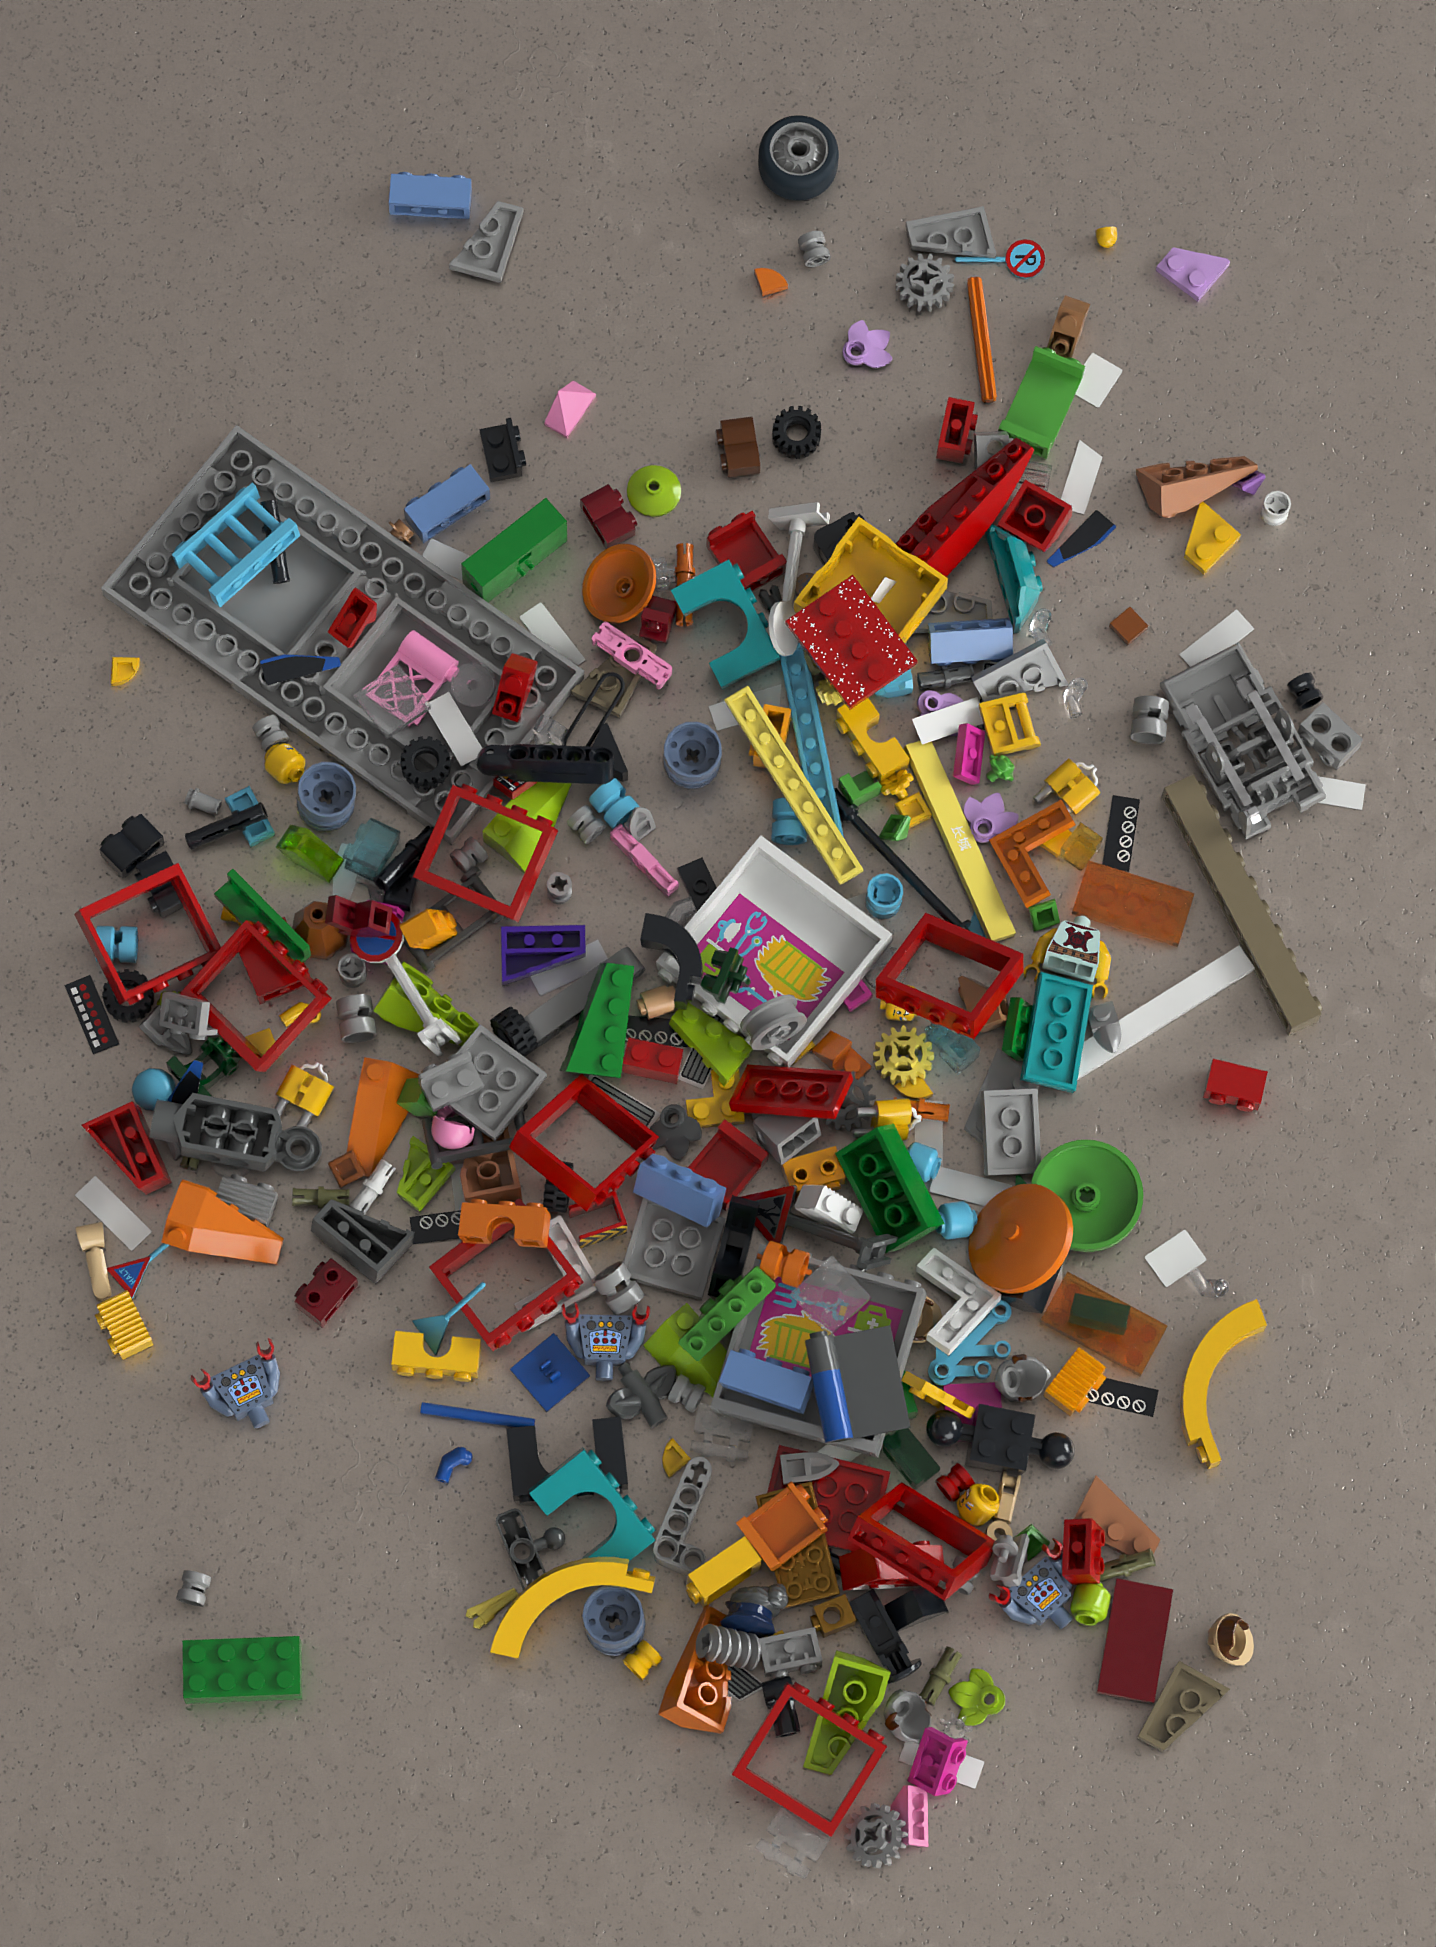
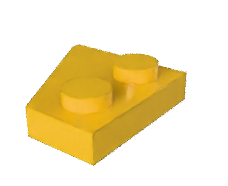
M1201 502L1184 558L1204 575L1240 539L1241 534L1207 504Z
M908 1371L905 1372L901 1380L911 1386L909 1389L910 1393L937 1408H940L941 1404L969 1419H971L976 1410Z

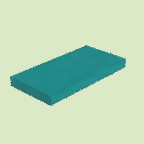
M1044 972L1038 974L1020 1080L1069 1093L1076 1091L1093 985Z

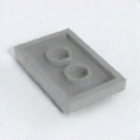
M1038 1090L980 1091L985 1176L1034 1174L1041 1162Z

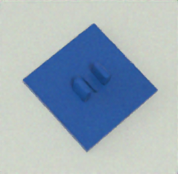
M554 1333L510 1368L511 1372L546 1412L590 1377V1374Z

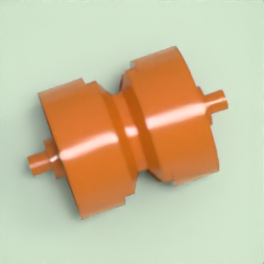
M770 1241L763 1255L757 1254L756 1259L761 1260L760 1269L774 1281L781 1277L782 1283L799 1288L805 1275L811 1276L812 1270L808 1269L809 1252L799 1249H793L791 1252H788L785 1245Z

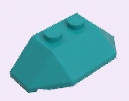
M992 524L986 531L985 536L1008 617L1013 627V634L1020 632L1038 603L1040 592L1043 591L1040 576H1035L1033 567H1036L1033 551H1028L1026 542Z

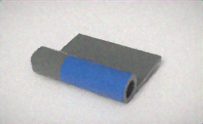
M890 1325L838 1336L827 1335V1331L809 1334L810 1339L805 1341L825 1444L911 1428Z

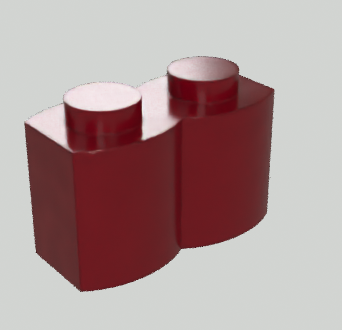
M609 484L580 499V507L605 549L635 536V526H637V521L632 512H626L621 504L624 501L620 492L617 489L613 490Z

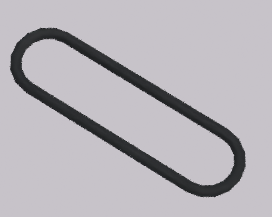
M608 672L599 679L562 740L563 746H566L568 737L604 679L614 676L620 681L621 688L586 746H591L602 724L605 723L624 692L625 682L619 674Z

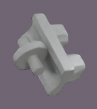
M1021 1534L1017 1537L1000 1535L999 1539L994 1542L992 1549L995 1556L990 1572L992 1581L1002 1580L1006 1587L1019 1586L1021 1584L1022 1567L1028 1557L1026 1551L1029 1537L1027 1534Z

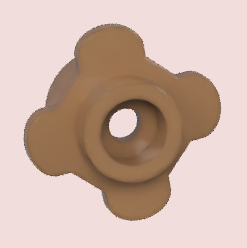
M400 519L394 524L390 521L389 524L393 527L390 533L400 541L406 540L411 545L412 542L409 539L414 533Z

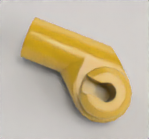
M299 1002L278 1015L284 1026L287 1027L292 1024L309 1004ZM321 1011L310 1023H316L320 1020Z

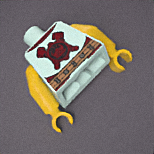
M1077 916L1074 922L1062 921L1058 928H1052L1038 939L1031 956L1032 964L1024 968V978H1026L1027 972L1033 969L1037 971V975L1034 978V982H1037V976L1040 973L1039 966L1042 963L1043 969L1090 982L1097 978L1096 984L1093 986L1091 998H1094V990L1098 987L1103 990L1102 1000L1107 996L1108 988L1104 983L1105 980H1108L1111 956L1105 943L1100 940V931L1090 927V920L1087 917Z

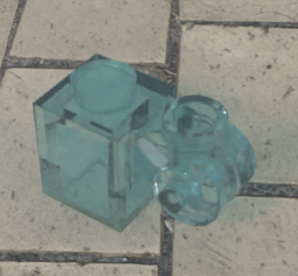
M932 1022L930 1026L924 1029L927 1040L934 1043L940 1049L939 1056L957 1075L979 1057L981 1048L972 1038L963 1034H954L951 1029Z

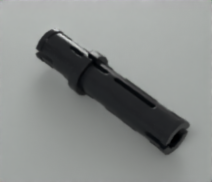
M277 500L260 502V505L280 523ZM265 524L262 527V532L268 537L272 530ZM284 550L279 554L280 567H278L277 557L270 563L273 584L290 582L286 552Z
M259 802L242 811H232V815L190 833H185V839L189 848L194 850L199 846L237 830L240 832L245 831L247 826L268 819V814L263 803Z
M428 825L417 837L410 839L405 844L403 851L374 877L373 881L380 890L387 891L414 862L421 859L434 827Z

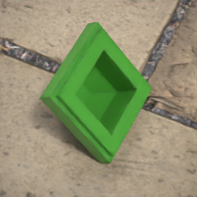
M891 814L879 837L882 840L893 841L907 838L911 817L908 815Z
M1055 899L1029 907L1034 932L1060 923Z
M1032 1524L1015 1536L1017 1537L1021 1534L1028 1535L1029 1543L1026 1551L1028 1561L1042 1551L1043 1544L1047 1546L1050 1544V1541Z

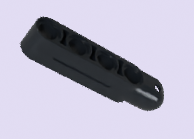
M535 744L489 745L480 750L476 761L477 768L482 774L508 777L513 781L606 784L614 778V754L605 747ZM490 750L494 752L492 754H487V752Z

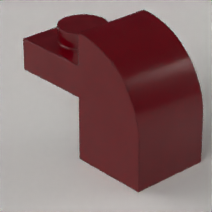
M652 595L647 607L643 608L639 637L666 643L677 609L676 601Z
M333 895L328 897L325 923L339 928L338 933L349 936L389 935L393 908L373 900L356 903Z

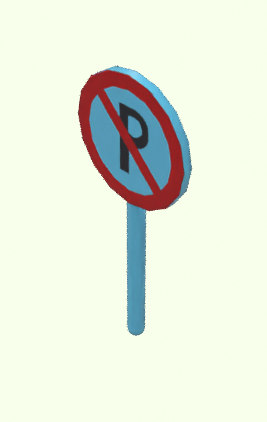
M1023 239L1011 244L1006 252V257H996V259L955 257L954 260L956 262H1006L1007 268L1012 274L1026 279L1034 277L1041 272L1045 263V254L1039 244L1032 240Z

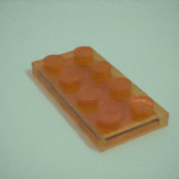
M1088 860L1072 914L1085 916L1090 920L1178 947L1195 893Z
M1068 1271L1040 1320V1323L1139 1377L1142 1375L1168 1327L1164 1323Z

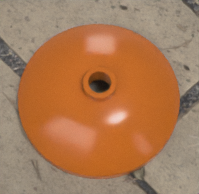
M617 544L602 551L588 567L583 580V600L589 612L597 619L611 624L626 622L637 616L647 606L654 593L656 585L654 563L644 550L632 544Z

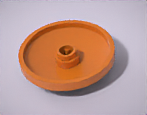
M1020 1184L997 1194L984 1206L977 1216V1224L974 1226L973 1232L969 1237V1259L976 1275L993 1289L1010 1294L1027 1292L1045 1283L1060 1268L1071 1246L1073 1221L1069 1208L1057 1194L1037 1184Z

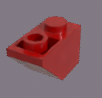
M514 653L511 654L503 667L492 711L493 715L515 722L519 721L533 684L538 661Z

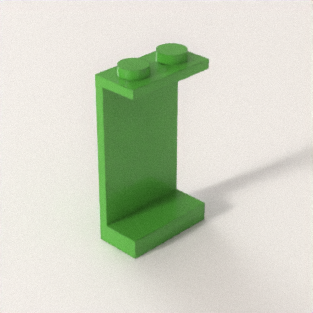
M1035 346L1029 367L1005 420H1002L998 431H1006L1009 434V438H1013V440L1017 437L1033 447V454L1047 459L1081 383L1085 366L1074 358H1064L1057 355L1050 348Z

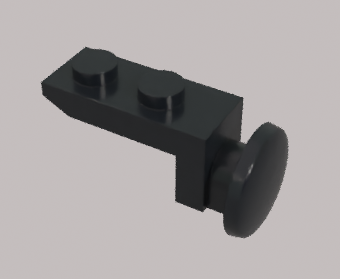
M874 1589L849 1601L851 1609L883 1667L887 1666L888 1670L891 1671L888 1684L902 1680L920 1668L922 1665L921 1659L918 1658L910 1661L907 1656L909 1651L901 1640Z

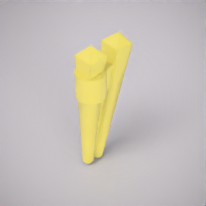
M512 1588L467 1609L466 1617L472 1619L478 1616L474 1620L473 1627L480 1629L495 1618L494 1616L519 1594L515 1588Z

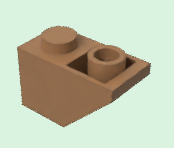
M1068 296L1064 297L1060 304L1047 348L1052 349L1057 355L1064 358L1073 357L1089 311V303Z
M961 976L958 977L960 984L958 988L959 995L965 1003L966 1010L971 1012L989 987L975 979ZM1006 996L980 1031L981 1033H987L1006 1025L1009 1009Z

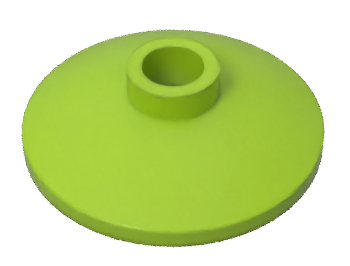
M658 465L640 468L631 476L627 485V497L631 506L640 514L649 517H659L671 512L677 506L681 496V486L676 475L669 469ZM651 484H657L659 488L653 491L649 488V486Z

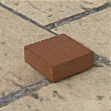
M1131 607L1127 608L1109 625L1127 646L1148 629L1147 623Z
M354 1150L328 1162L340 1188L366 1175Z

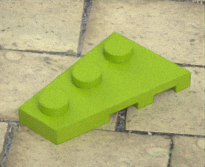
M689 1002L686 1010L678 1009L670 1019L669 1025L689 1048H695L702 1056V1062L708 1069L712 1068L718 1074V1080L724 1087L753 1052L752 1047L745 1041V1038L737 1033H733L725 1025Z

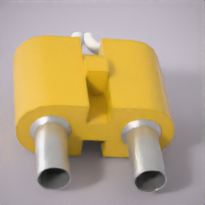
M1068 758L1044 780L1046 786L1033 798L1040 804L1053 792L1062 799L1068 812L1076 815L1100 794L1099 789L1096 787L1098 783V778L1095 775L1097 768L1093 764L1087 766L1082 762L1074 763ZM1078 766L1087 770L1092 769L1091 776L1094 779V783L1082 773Z
M318 1062L314 1065L303 1064L300 1068L291 1065L275 1094L279 1097V1100L274 1109H277L280 1117L289 1102L304 1110L296 1126L307 1127L313 1115L319 1117L334 1089V1086L327 1083L328 1076L322 1070V1064ZM318 1067V1071L324 1077V1081L303 1069H315Z
M908 1098L875 1101L873 1107L856 1108L857 1118H872L869 1128L853 1129V1138H860L876 1127L894 1124L902 1141L908 1139L909 1131L914 1128L915 1124L921 1122L922 1116L917 1115L916 1109L911 1107V1102ZM912 1112H913V1116H914V1118H916V1119H914V1120L911 1122V1125L908 1127V1124H910L911 1115H912Z

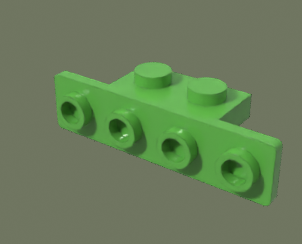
M755 1266L744 1277L740 1275L735 1281L729 1279L719 1289L721 1294L715 1300L709 1298L700 1307L699 1310L702 1313L698 1322L679 1339V1345L696 1361L701 1360L776 1287V1283L758 1266Z

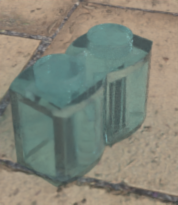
M370 818L366 824L361 823L355 835L357 840L354 844L349 843L344 851L343 858L346 859L344 868L373 881L374 877L383 870L386 862L395 851L399 843L401 831L373 818Z

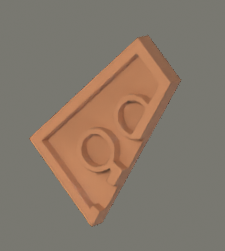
M1095 1476L1074 1519L1092 1518L1104 1530L1105 1546L1128 1556L1149 1548L1154 1554L1161 1539Z

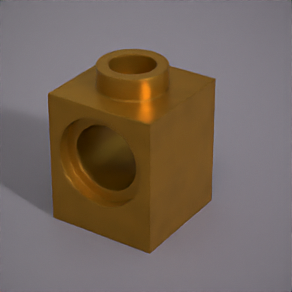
M846 1594L814 1606L812 1610L813 1615L810 1616L811 1624L815 1627L816 1633L820 1631L823 1638L856 1624V1618ZM827 1611H835L838 1613L840 1620L837 1623L830 1624L825 1621L823 1615Z

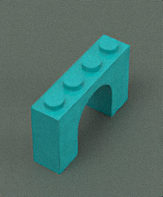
M730 560L671 589L684 617L717 601L733 603L746 615L748 630L744 641L736 649L709 662L722 690L781 659L766 631L769 623L764 613L757 614L753 606L757 600L750 587L744 589L740 580L745 577L738 564L732 565Z
M582 1447L529 1489V1494L547 1516L570 1497L581 1492H595L611 1502L616 1513V1521L612 1532L605 1540L584 1555L582 1559L618 1557L629 1559L630 1561L655 1541L652 1533L656 1530L646 1517L642 1520L634 1512L638 1508L628 1494L622 1497L616 1489L620 1484L610 1472L606 1475L599 1468L602 1462L592 1449L587 1452Z

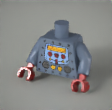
M574 1302L575 1311L573 1313H567L565 1304H563L561 1310L563 1317L566 1319V1338L575 1355L584 1359L585 1365L596 1366L597 1381H612L613 1366H621L626 1360L633 1358L643 1344L646 1330L645 1321L649 1317L650 1307L647 1306L646 1314L644 1315L637 1313L638 1304L634 1306L632 1316L579 1314V1307L576 1302Z
M268 1338L270 1344L268 1349H260L259 1342L257 1341L258 1355L217 1375L210 1377L204 1369H200L204 1373V1379L200 1382H197L195 1377L191 1375V1381L201 1388L200 1391L211 1408L226 1417L234 1416L236 1420L249 1416L255 1429L270 1422L264 1408L274 1403L272 1397L276 1395L279 1387L280 1371L276 1357L273 1354L274 1345L270 1338Z
M1052 1538L1055 1543V1547L1049 1551L1047 1545H1042V1550L1050 1556V1560L1045 1556L1022 1577L1019 1586H1011L1008 1589L997 1584L996 1587L1000 1589L999 1597L989 1593V1599L999 1603V1606L1012 1620L1028 1625L1036 1623L1040 1626L1047 1619L1051 1618L1060 1629H1063L1074 1619L1063 1607L1072 1596L1070 1592L1073 1586L1062 1576L1063 1546L1058 1540Z

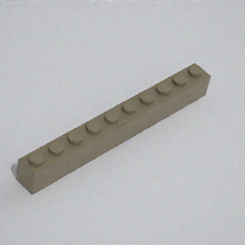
M1193 774L1164 787L1162 798L1244 953L1255 967L1254 972L1289 1036L1319 1021L1322 1011L1321 1003L1316 996L1312 997L1308 989L1309 981L1306 975L1298 971L1295 965L1297 960L1292 949L1286 948L1282 941L1284 936L1280 926L1273 924L1269 916L1271 911L1265 900L1261 901L1256 892L1258 891V886L1252 876L1248 877L1244 869L1245 861L1240 852H1235L1231 845L1233 840L1227 828H1222L1217 808L1214 804H1209L1206 798L1207 790L1203 782L1197 781Z

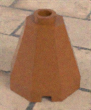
M312 901L294 915L292 929L310 946V958L328 960L334 956V953L343 950L347 946L348 935L338 933L339 928L325 923L328 904L326 902Z

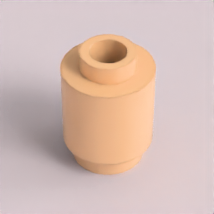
M663 985L641 992V999L636 1000L641 1016L646 1015L648 1019H652L673 1012L676 992L674 986L667 987Z

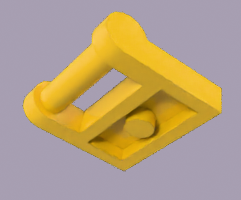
M1026 693L979 703V710L993 756L1005 755L1021 750H1032L1041 746L1039 737L1035 736L1026 705L1028 703ZM1013 706L1017 709L1024 739L1018 740L1009 707Z

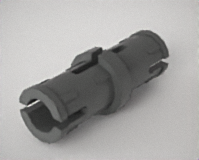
M972 664L952 668L943 666L940 670L917 673L918 686L921 691L942 686L950 688L954 684L973 682L971 678L974 676Z

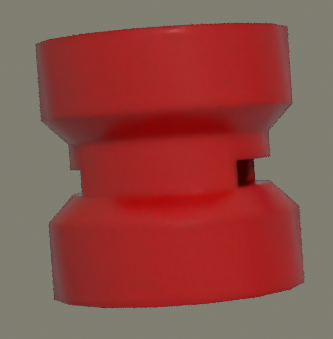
M959 1463L951 1467L947 1476L941 1475L935 1480L939 1490L951 1503H954L960 1497V1492L967 1490L975 1484L967 1470Z

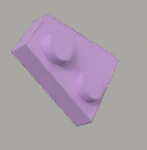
M1173 247L1157 265L1156 271L1198 302L1227 269L1230 260Z

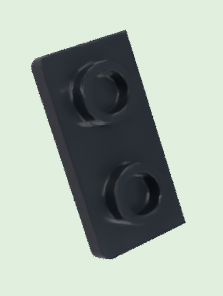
M506 418V424L479 429L490 483L522 477V467L526 466L524 450L518 451L517 442L521 441L518 425L513 426L512 419Z

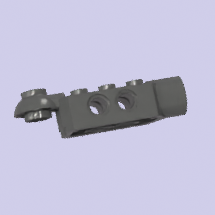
M192 1093L184 1104L160 1099L156 1101L149 1138L177 1143L181 1156L265 1172L275 1161L280 1162L285 1168L290 1170L304 1171L312 1168L318 1162L322 1153V1144L319 1137L311 1129L303 1126H293L282 1130L281 1119L277 1109ZM300 1145L305 1148L306 1152L301 1156H297L290 1149L293 1146Z

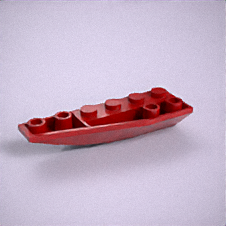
M1016 437L929 506L895 544L903 551L917 556L947 577L978 543L1008 501L1034 452L1033 447Z

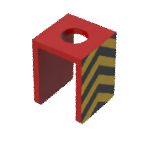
M616 1191L609 1192L608 1197L600 1206L595 1204L587 1212L577 1203L568 1206L569 1218H573L613 1205L619 1223L580 1235V1248L627 1233V1222Z

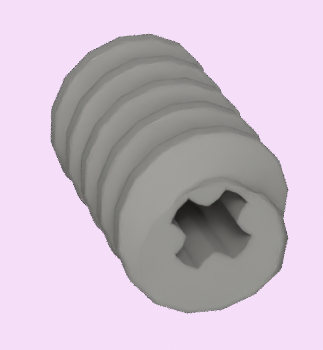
M708 1624L700 1630L697 1636L696 1654L699 1659L705 1656L709 1662L716 1661L718 1664L735 1665L740 1669L745 1667L746 1670L752 1671L760 1660L761 1644L755 1634Z

